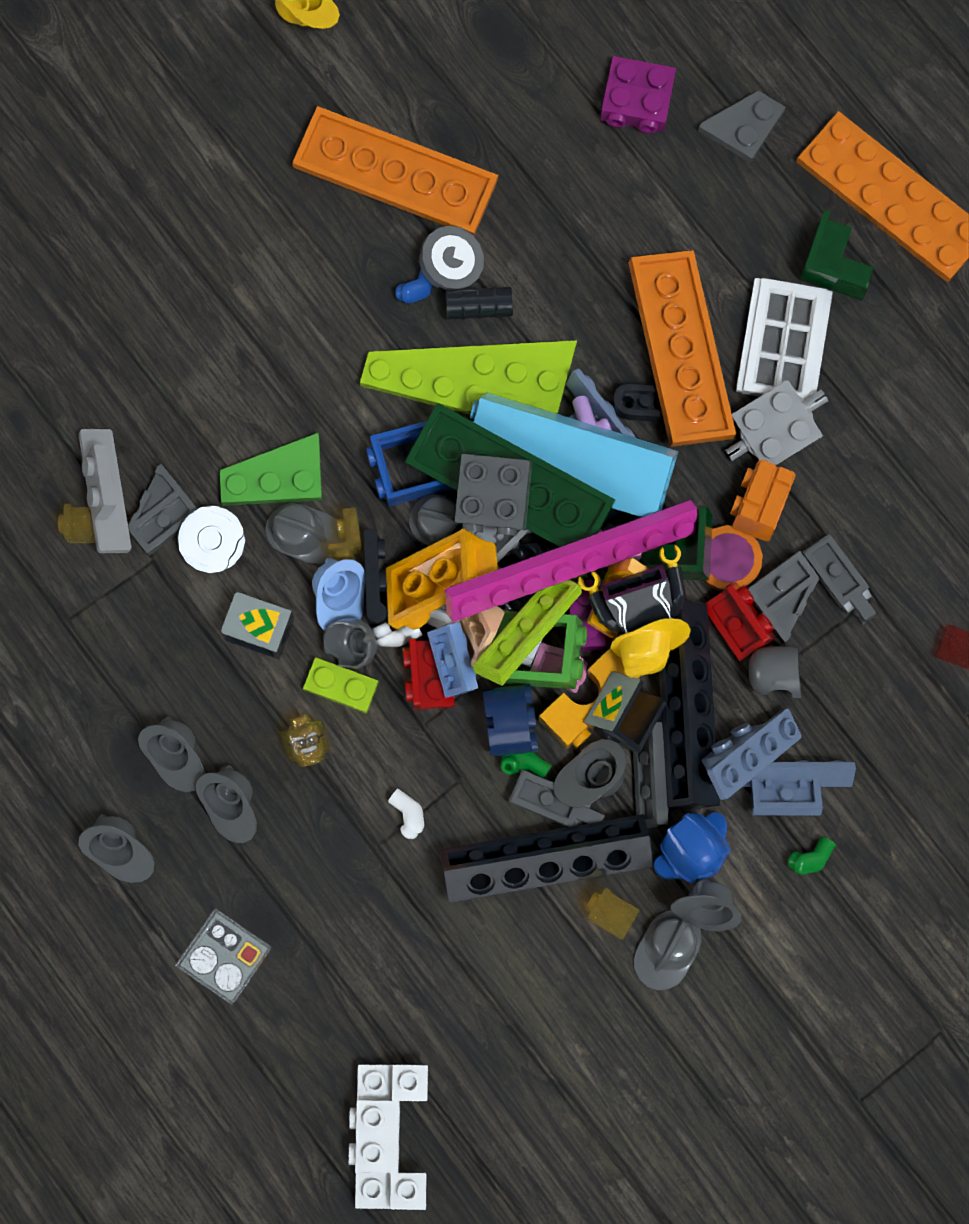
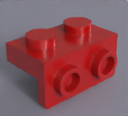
M731 583L726 586L727 589L705 604H707L709 617L738 660L743 661L757 649L762 648L775 639L771 633L774 627L768 617L763 612L759 615L752 605L755 599L745 585L740 587L738 583Z

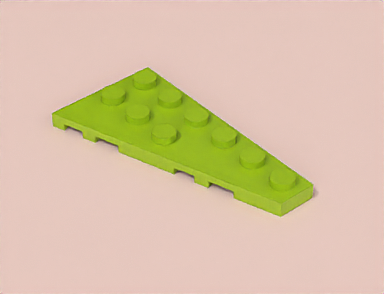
M577 340L369 352L360 386L434 406L439 403L450 410L468 415L471 414L475 400H480L487 393L558 414Z

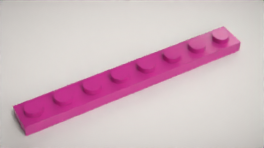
M689 500L446 588L447 615L452 622L695 534L697 507Z

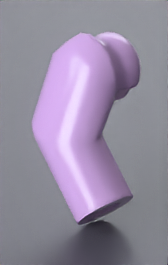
M578 396L572 401L578 421L612 431L608 419L602 418L596 422L586 396Z

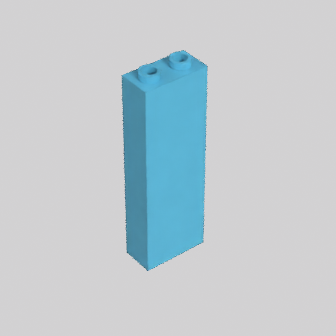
M490 393L482 396L480 400H475L470 414V419L474 420V423L616 500L612 508L640 517L662 511L679 451Z

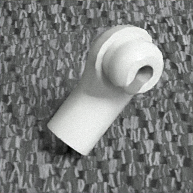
M383 623L373 628L377 644L384 647H400L408 643L409 639L422 636L420 629L412 630L406 626L391 631L389 624Z
M397 788L388 802L403 813L404 825L400 828L402 835L408 839H414L418 836V833L423 831L425 826L423 810L419 803Z

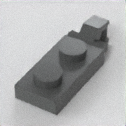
M830 534L802 552L819 576L820 582L840 609L842 608L846 614L853 611L862 624H865L875 616V610L867 601L872 597L868 590V584Z
M524 770L521 771L509 799V803L566 827L600 822L605 819V815L590 809L591 804L580 808L568 807L562 804L554 794L553 782Z

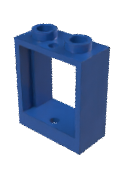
M427 421L370 436L371 447L366 448L368 460L371 467L377 466L380 478L374 479L379 498L386 497L388 507L423 498L431 494L453 490L448 485L436 480L403 490L393 491L382 450L417 441Z

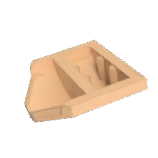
M498 606L453 622H460L462 631L466 636L471 666L489 647L497 633L505 613Z

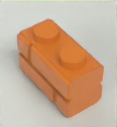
M762 459L758 460L754 470L748 468L741 487L747 488L744 497L737 495L730 512L731 515L736 516L732 525L733 529L745 534H752L753 537L765 542L770 541L795 479V472L783 467H776L775 464Z

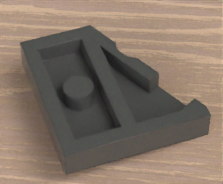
M756 91L702 122L698 132L751 163L783 115L786 107L762 92Z
M162 464L157 466L155 476L148 490H145L137 512L133 514L128 524L129 532L148 556L175 537L185 517L197 509Z
M801 551L794 553L748 588L755 599L753 604L760 614L763 612L771 621L774 627L773 632L781 643L789 640L791 631L798 617L801 616L810 593L813 592L819 580V576Z

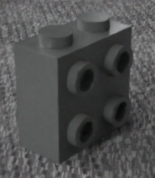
M462 454L455 523L463 524V529L465 528L466 531L483 533V526L496 527V534L517 536V530H526L533 463L530 460Z

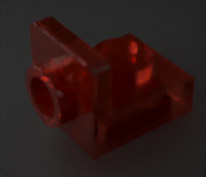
M948 624L945 627L935 658L969 670V632Z

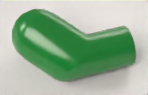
M535 753L503 756L500 763L502 772L507 775H513L522 770H530L541 778H544L552 767L550 763Z
M821 836L813 852L803 854L793 852L788 857L787 865L796 874L800 875L819 872L825 866L836 844L828 838Z

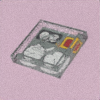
M215 908L175 966L233 1005L272 947Z

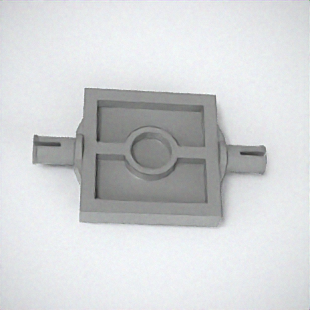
M789 380L784 381L732 414V418L739 428L741 440L725 449L726 454L728 455L739 448L737 452L729 456L731 461L749 451L758 460L762 459L775 465L779 464L823 436L814 422L812 411L828 402L827 397L825 396L814 403L816 399L824 395V392L819 390V392L804 400L796 393Z

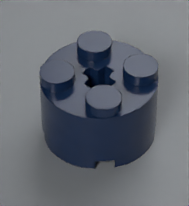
M530 684L483 690L490 756L500 757L538 752L536 732H530L529 730L536 728L534 707L527 708V705L533 704Z

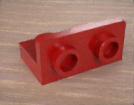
M416 638L409 639L410 648H403L404 668H411L412 681H405L407 702L413 701L414 710L455 708L454 696L445 698L430 641H416Z

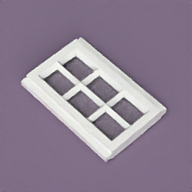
M766 278L754 279L736 392L760 397L786 380H789L796 393L804 400L817 392L833 291Z

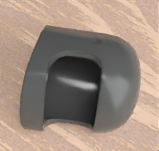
M797 646L762 647L752 654L748 672L750 685L753 690L761 695H769V692L773 690H788L791 692V698H802Z

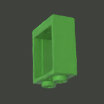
M504 611V616L493 641L516 616L518 611ZM563 614L553 626L567 627L562 674L515 670L504 684H530V686L576 689L577 680H581L583 676V660L579 659L580 647L585 646L587 640V628L583 626V622L577 615Z

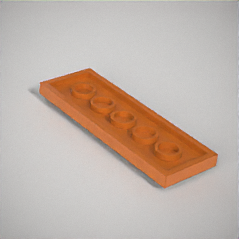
M319 106L316 107L292 162L295 169L443 226L461 227L473 236L476 234L498 181L497 174Z
M838 111L797 158L796 163L947 283L969 259V214L841 112Z
M694 250L631 257L628 264L669 446L675 447L733 439L736 435Z

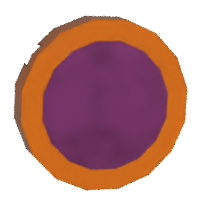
M729 525L712 529L710 580L703 581L720 592L727 589L726 586L731 583H738L740 587L742 585L748 587L755 581L762 568L763 554L759 542L752 534H745L733 529Z

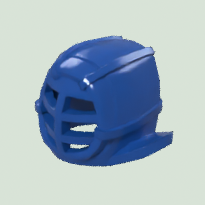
M714 812L705 818L699 813H688L682 817L681 821L675 822L673 826L669 827L666 836L660 844L662 854L654 862V871L657 875L664 879H684L689 883H696L699 880L717 875L727 855L730 853L729 844L725 839L728 826L724 816Z

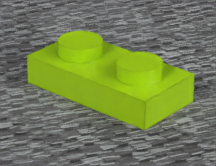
M315 657L303 690L367 714L379 681Z

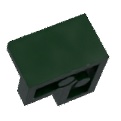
M824 209L800 280L862 301L868 290L869 280L874 267L843 257L852 227L829 220L831 211Z
M700 506V511L697 512L695 534L676 540V544H665L643 552L642 564L649 569L663 565L665 570L668 569L667 565L660 560L659 552L663 547L665 558L667 560H674L676 557L674 545H676L681 551L677 566L682 568L684 580H710L713 514L707 506Z

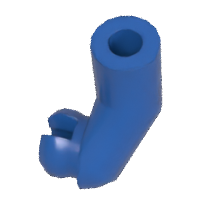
M420 270L418 279L405 284H399L395 289V295L399 301H404L407 304L427 298L433 285L423 275L422 270Z

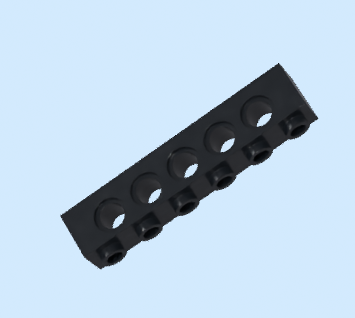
M684 600L680 614L674 617V619H680L688 623L691 630L690 635L683 644L669 652L666 666L659 671L661 698L667 701L662 712L668 808L694 810L720 806V798L702 762V759L712 752L711 746L716 743L707 604Z
M644 814L440 849L449 903L653 867L650 835Z

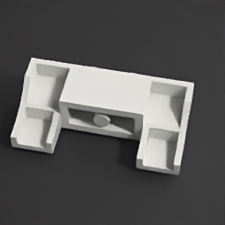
M358 1065L357 1108L350 1107V1129H356V1143H349V1165H355L356 1173L355 1208L426 1210V1173H399L400 1101H427L428 1065Z

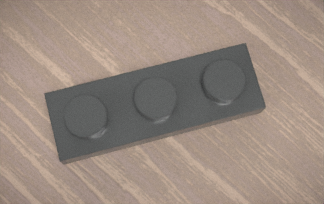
M657 722L641 752L633 751L636 815L644 814L647 828L668 825L669 808L667 806L662 722Z

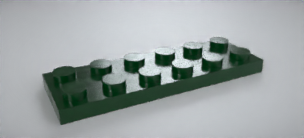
M439 403L433 409L405 461L407 464L458 491L462 454L530 460L533 465L526 529L559 547L598 534L616 501L612 497Z

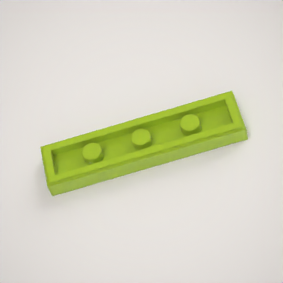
M567 580L537 591L473 664L474 673L503 686L581 595V585Z

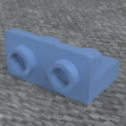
M460 622L427 632L445 698L477 689L476 673H474L473 666L470 664L467 639L462 631Z

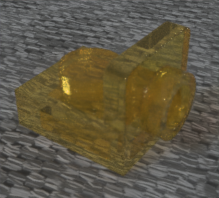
M64 504V513L58 514L59 534H64V538L68 543H96L90 507L73 508L71 504Z
M356 507L342 509L341 519L336 520V531L338 540L344 539V542L327 544L325 550L326 557H334L335 560L340 561L343 559L355 558L354 554L360 553L362 546Z
M607 888L604 889L602 894L595 891L585 907L590 912L587 918L588 921L621 941L640 911L612 894L611 890Z

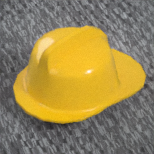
M275 0L278 14L289 23L300 26H310L319 29L331 28L338 22L340 16L338 7L332 0Z
M674 618L660 619L616 637L612 641L611 649L614 654L621 657L625 674L629 678L654 674L666 666L669 652L683 644L688 639L691 630L688 623L683 620Z

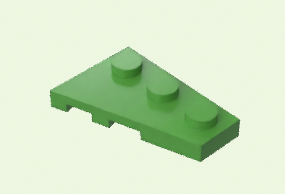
M319 433L220 470L222 506L322 500Z

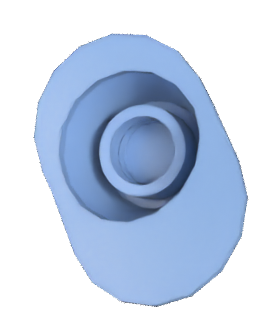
M326 558L325 564L318 568L312 580V588L316 596L317 621L324 631H326L328 625L344 618L361 619L364 609L365 571L360 563L350 559L337 561L333 558Z

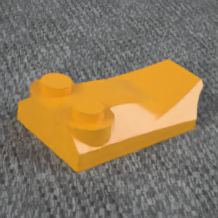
M464 528L387 567L388 624L396 629L406 626L412 630L419 629L425 625L430 618L431 612L446 604V588L498 570L495 544L477 537Z

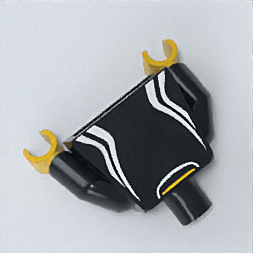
M674 545L676 557L674 560H667L664 556L663 547L661 548L659 558L667 565L668 569L665 570L664 566L660 565L602 584V591L598 589L600 577L596 572L591 571L595 579L592 587H587L580 576L578 583L581 585V589L589 592L588 600L598 621L613 633L621 635L637 630L657 620L674 618L679 615L686 597L682 568L677 566V561L681 556L680 549Z

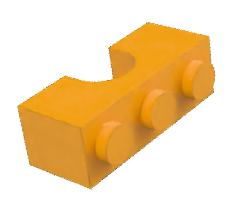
M611 648L587 671V676L597 686L598 696L612 672L626 675L621 657L614 654ZM563 693L539 716L538 721L566 750L572 744L578 748L591 735L588 731L590 727L584 721L595 701L587 705H579Z

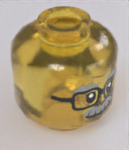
M309 715L289 720L290 727L286 728L281 734L288 760L298 763L299 767L324 761V755L330 750V743L323 722L320 720H310Z

